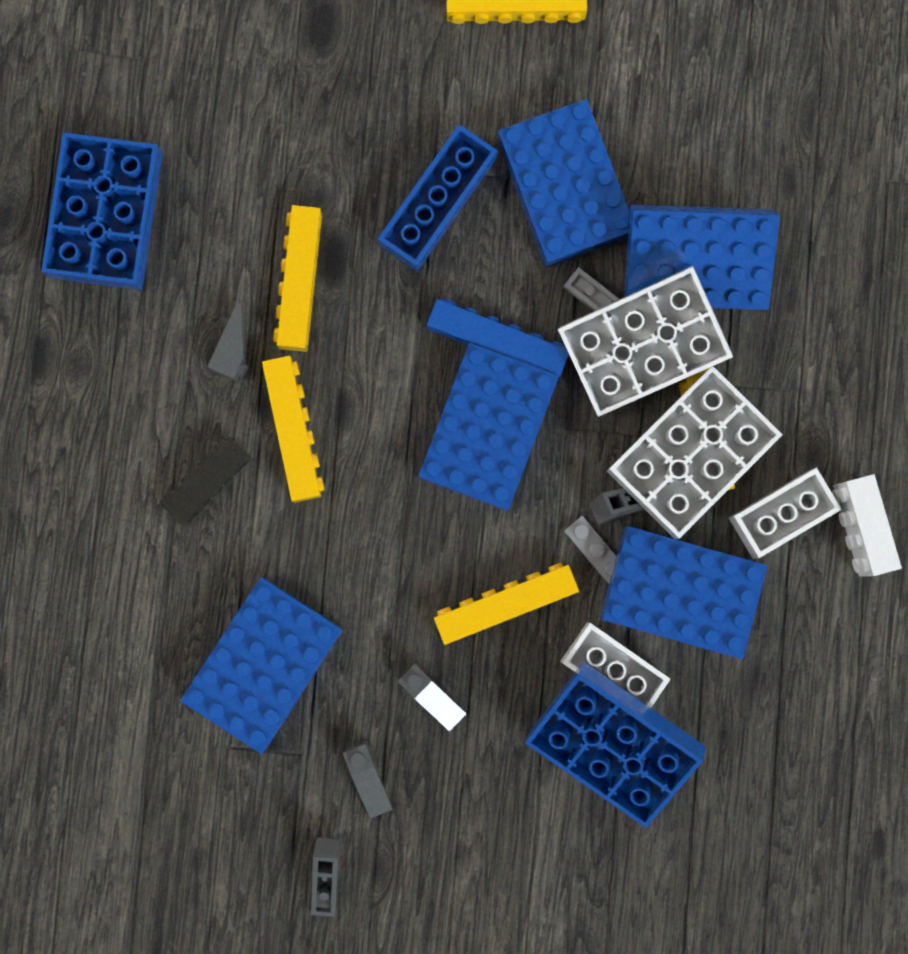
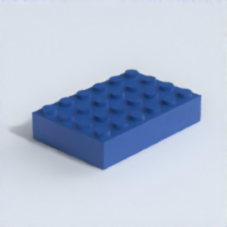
M587 99L498 130L497 140L545 268L628 239L630 212Z
M63 132L41 269L44 275L48 278L136 290L143 289L163 156L158 145Z
M630 205L623 298L693 266L712 308L769 310L780 215L774 209Z
M469 343L419 473V479L508 512L559 376Z
M627 526L623 528L613 573L607 587L599 619L743 659L768 565Z
M260 577L180 701L249 747L263 754L344 629L268 579Z
M584 661L532 727L525 742L529 747L645 828L649 826L703 762L706 749L705 745Z

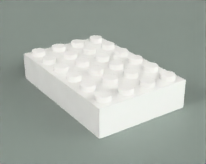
M693 266L563 325L558 329L598 417L733 357Z
M712 366L607 472L674 539H680L783 434Z

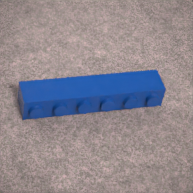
M446 298L436 300L427 323V330L466 345L469 343L478 345L558 375L559 380L569 355L564 344L556 341L549 343L544 341L543 336L536 333L526 334L522 332V328L513 324H509V326L500 324V320L493 316L487 315L485 318L477 315V310L470 307L462 309L457 307L456 303Z

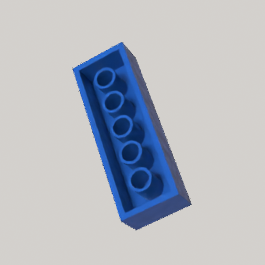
M458 124L378 237L379 247L418 272L497 160L498 150Z

